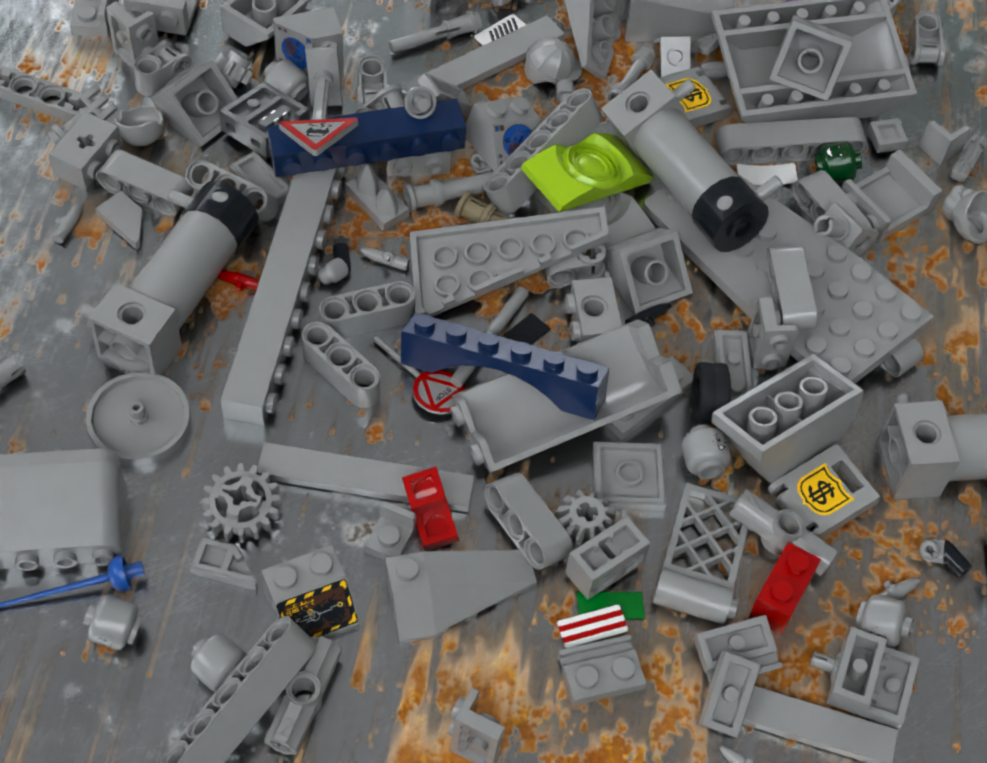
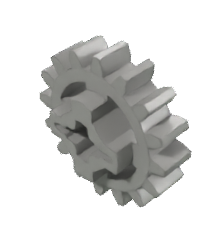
M239 463L236 472H232L226 466L224 467L225 476L221 478L213 474L211 478L214 486H204L203 488L204 494L207 497L201 499L202 510H205L203 513L206 523H212L211 528L214 534L224 530L226 541H229L233 534H236L240 543H244L246 534L250 533L257 540L259 539L258 530L260 528L268 532L271 530L269 519H279V511L276 508L282 506L281 497L276 495L279 493L277 482L270 483L271 478L268 472L259 476L256 465H253L249 471H244L243 464ZM257 488L262 491L266 501L262 500V496L256 495ZM217 504L221 505V509L226 511V518L217 510Z

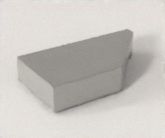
M202 536L190 566V573L256 591L258 587L257 579L250 571L238 546Z

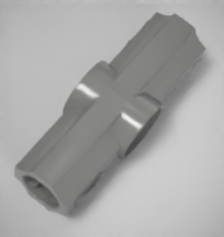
M748 489L743 491L729 512L730 516L760 535L764 548L769 552L781 555L786 544L790 542L820 558L821 561L815 571L819 576L826 571L838 552L836 548L807 530L805 521L797 512L791 509L779 511Z
M322 636L311 637L316 642L313 654L286 686L284 698L264 739L265 744L277 752L285 755H297L314 715L321 709L322 696L342 654V647L336 645L333 640ZM302 690L313 693V696L306 700H300L295 697L296 693Z

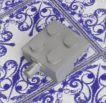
M852 626L847 632L841 651L836 658L814 650L809 666L830 672L831 687L826 704L897 730L901 729L904 724L920 658L886 646L887 639Z

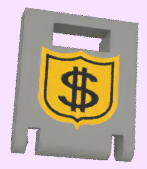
M701 67L659 77L671 92L687 79L693 82L695 90L679 101V104L695 128L726 119L733 112V107L729 103L726 104L727 100L707 75H703L704 71Z
M837 443L777 479L768 487V491L772 496L786 489L778 495L776 503L782 510L791 509L802 516L807 530L815 525L816 529L811 532L821 539L877 505L881 497ZM839 468L858 489L856 492L852 493L835 473Z

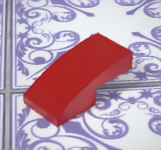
M435 466L402 477L411 510L417 515L416 525L424 550L429 551L460 541L437 467Z

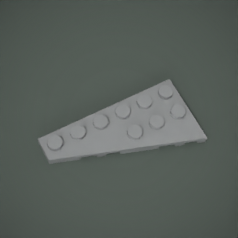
M605 206L410 232L415 312L433 317L608 242L609 232Z

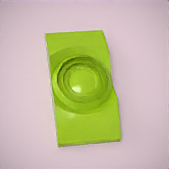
M593 133L581 142L568 147L555 144L525 161L521 167V170L558 212L651 183L654 178L616 135L610 133Z

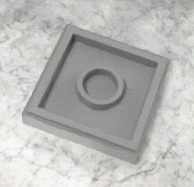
M593 442V490L596 492V499L608 497V507L615 508V510L665 511L666 490L663 444Z

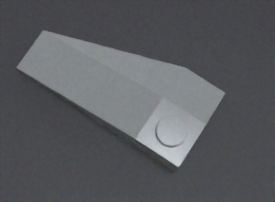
M564 0L581 67L600 80L606 78L614 55L612 48L614 41L620 38V24L626 20L628 15L629 0Z
M520 550L422 551L385 558V579L399 644L436 638L446 633L447 629L463 620L467 622L476 617L478 612L495 603L501 604L535 586L537 583L533 567Z

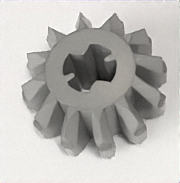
M580 489L575 493V498L566 495L562 505H559L556 509L555 517L567 531L571 541L575 542V549L615 524V521H613L616 516L615 508L608 507V497L596 499L595 490L589 496H585Z

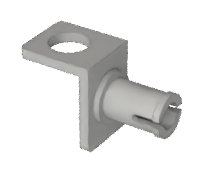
M833 203L827 212L819 216L814 222V231L816 233L819 232V236L831 237L859 257L865 253L879 235L876 229L862 227L836 203ZM867 237L866 240L859 247L856 248L857 244L863 238Z

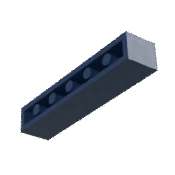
M458 99L436 101L434 112L424 119H416L410 116L404 106L328 117L326 119L358 118V126L318 156H313L279 129V125L267 126L268 147L275 177L293 176L307 172L326 171L333 168L454 151L465 148L466 124Z

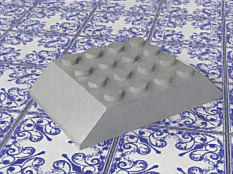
M798 0L712 10L711 12L740 119L746 123L856 117L858 119L877 117L915 98L917 95L887 0ZM793 15L852 37V45L828 101L769 79Z

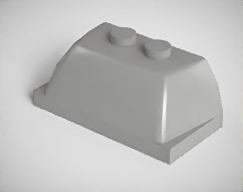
M811 354L714 411L711 423L728 436L731 444L754 470L766 481L772 483L845 437L855 420L864 390L815 354Z

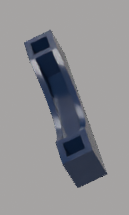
M416 312L401 332V364L431 373L461 365L496 369L532 385L548 397L561 411L595 420L605 402L609 367L596 364L595 362L581 360L557 351L546 350L526 342L514 341L497 336L494 333H486L465 327L462 324L451 323Z

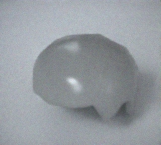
M150 106L134 107L128 111L121 110L119 120L117 118L113 119L114 124L118 126L119 135L123 141L136 147L148 146L155 142L161 136L165 126L163 114Z

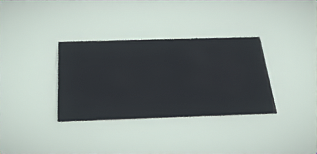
M530 313L501 337L518 342H526L531 345L551 328L533 313Z

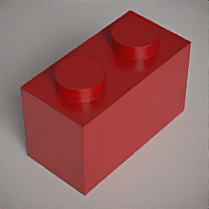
M788 542L760 591L748 618L752 619L766 615L770 629L782 635L821 559Z

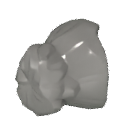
M962 184L957 185L945 198L942 207L944 215L949 220L954 221L958 233L967 241L974 244L986 243L987 190L974 191L973 188L963 187Z

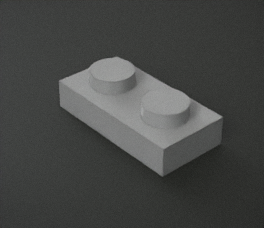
M721 651L698 725L733 738H738L761 664L727 651Z

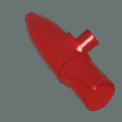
M222 270L218 276L221 280L235 285V290L238 292L246 288L257 290L259 280L254 277L233 271Z

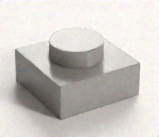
M899 118L872 121L868 125L867 131L876 153L906 149L909 141Z

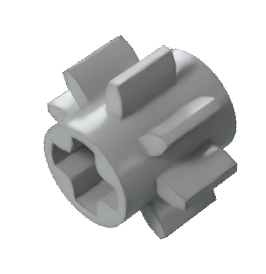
M232 49L228 56L220 52L215 61L222 75L233 88H236L240 82L247 85L253 75L252 70L248 68L251 61Z

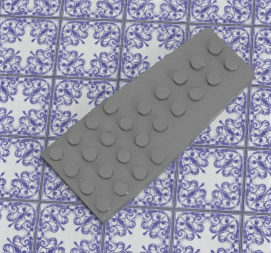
M746 180L754 190L758 189V187ZM665 186L644 201L645 214L659 228L678 231L682 251L750 319H752L758 297H772L766 267L767 248L803 247L816 304L817 323L814 329L798 330V335L790 353L798 362L811 354H815L855 384L932 325L934 316L849 249L831 237L819 236V232L816 233L814 231V226L771 196L763 201L768 206L769 216L762 230L749 243L730 252H720L710 243L693 223L691 216Z

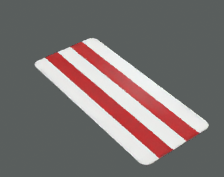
M619 605L606 607L557 622L565 648L575 647L628 631Z

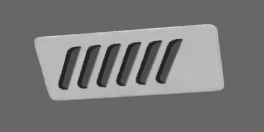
M511 14L476 34L474 38L483 46L526 26V24L515 14Z

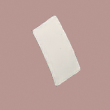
M795 163L769 166L737 164L738 174L754 185H763L773 176H778L783 184L794 183L798 180Z

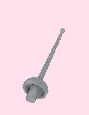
M416 86L408 92L404 90L401 92V95L405 97V110L410 116L416 119H424L434 112L436 97L429 88Z

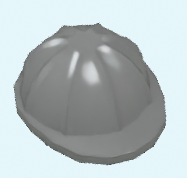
M554 37L540 39L529 46L524 72L527 79L534 84L551 82L556 86L561 80L576 82L582 74V67L580 61L568 46V43Z

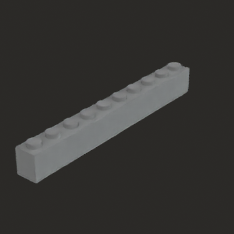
M348 166L326 171L301 173L293 176L221 397L224 419L264 426L268 413L273 414L275 411L277 393L274 392L277 384L282 385L285 378L286 365L283 364L285 356L291 357L293 352L294 337L292 333L294 329L300 328L303 310L300 307L302 301L307 302L311 289V283L308 282L310 275H316L319 257L316 254L318 249H324L327 234L324 228L326 224H331L334 214L332 202L333 199H339L342 181L339 179L341 175H346Z

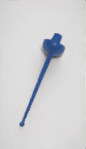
M121 554L110 561L108 573L2 602L0 603V608L109 581L118 591H132L131 579L145 576V568L142 561L127 565L124 555Z

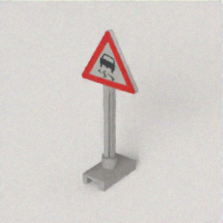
M331 43L330 47H312V44H306L305 47L311 107H313L312 119L279 122V129L313 156L320 155L358 126V118L326 119L328 106H342L337 43Z

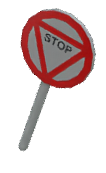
M375 336L373 338L374 342L401 364V355L379 336ZM401 364L416 377L412 393L417 404L430 413L438 415L451 414L450 407L455 406L451 396L466 390L465 385L463 384L461 388L454 386L450 381L454 374L447 371L438 370L433 373L427 371L420 373L414 367Z

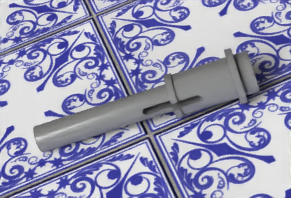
M468 10L465 15L443 20L440 26L389 41V48L394 53L442 37L452 39V37L468 32L475 34L478 32V29L482 28V21L477 11L472 12Z

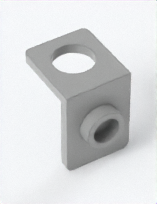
M690 36L659 37L655 39V44H660V77L691 69Z

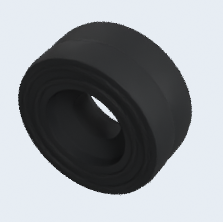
M700 362L695 367L692 381L691 402L693 419L696 424L714 425L711 423L712 413L730 402V373L727 364Z

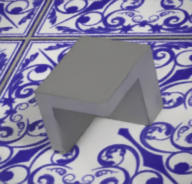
M931 121L927 124L918 147L941 166L962 151L971 128L965 125L952 134L943 125L940 126L935 121Z

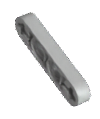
M0 65L1 99L66 122L71 120L85 107L79 99L83 93ZM23 86L32 88L28 93L21 94L16 92ZM50 96H58L60 98L55 103L44 102Z

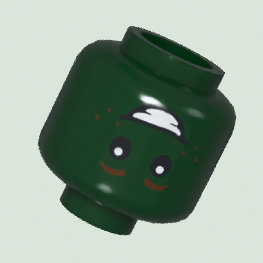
M848 141L825 144L820 148L819 154H815L816 172L820 170L826 171L836 183H843L848 179L853 181L856 178L857 169H862L860 150L854 151L852 144Z

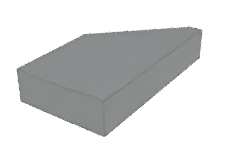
M120 191L96 208V213L99 218L137 250L141 245L143 210L126 194Z

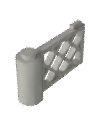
M686 482L652 603L723 625L726 618L734 619L739 598L733 597L734 585L747 532L752 530L739 521L730 523L722 511L732 508L738 497ZM692 496L704 500L709 508L696 513L688 502L689 497ZM715 515L723 527L709 532L701 520ZM694 524L702 536L688 541L681 528ZM728 534L736 544V547L723 552L715 539ZM707 543L716 556L702 561L693 548ZM684 552L687 553L694 563L693 566L688 568L671 564L673 557ZM721 562L729 574L728 580L713 577L707 568Z

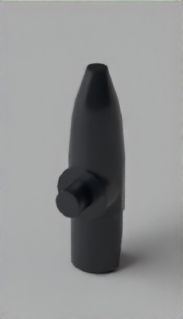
M664 303L649 307L638 312L635 316L626 319L625 324L639 319L653 327L656 324L654 320L665 314L672 305L671 303Z

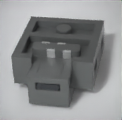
M264 81L220 110L221 130L266 159L270 157L267 126L279 125L280 121L310 120V109Z

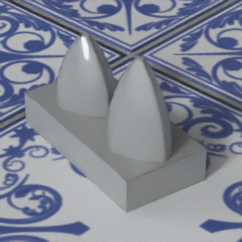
M369 164L361 166L357 177L345 183V192L383 232L409 217V208L375 174Z

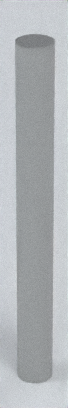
M519 286L487 328L486 333L500 335L529 295L527 289ZM459 366L450 379L451 383L461 388L476 366Z

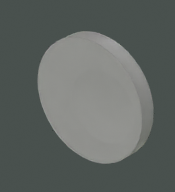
M132 372L111 379L96 391L86 411V426L93 446L96 449L114 451L119 456L120 464L126 466L150 465L169 457L183 444L191 424L188 400L182 389L169 378L159 374L154 376L151 372Z

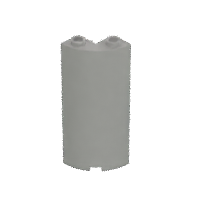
M637 319L559 351L567 356L609 367L606 399L595 420L561 411L535 387L507 373L452 395L451 397L455 405L450 407L452 417L457 427L464 426L472 443L470 451L477 466L484 464L490 473L682 393L672 360L660 356L649 323Z

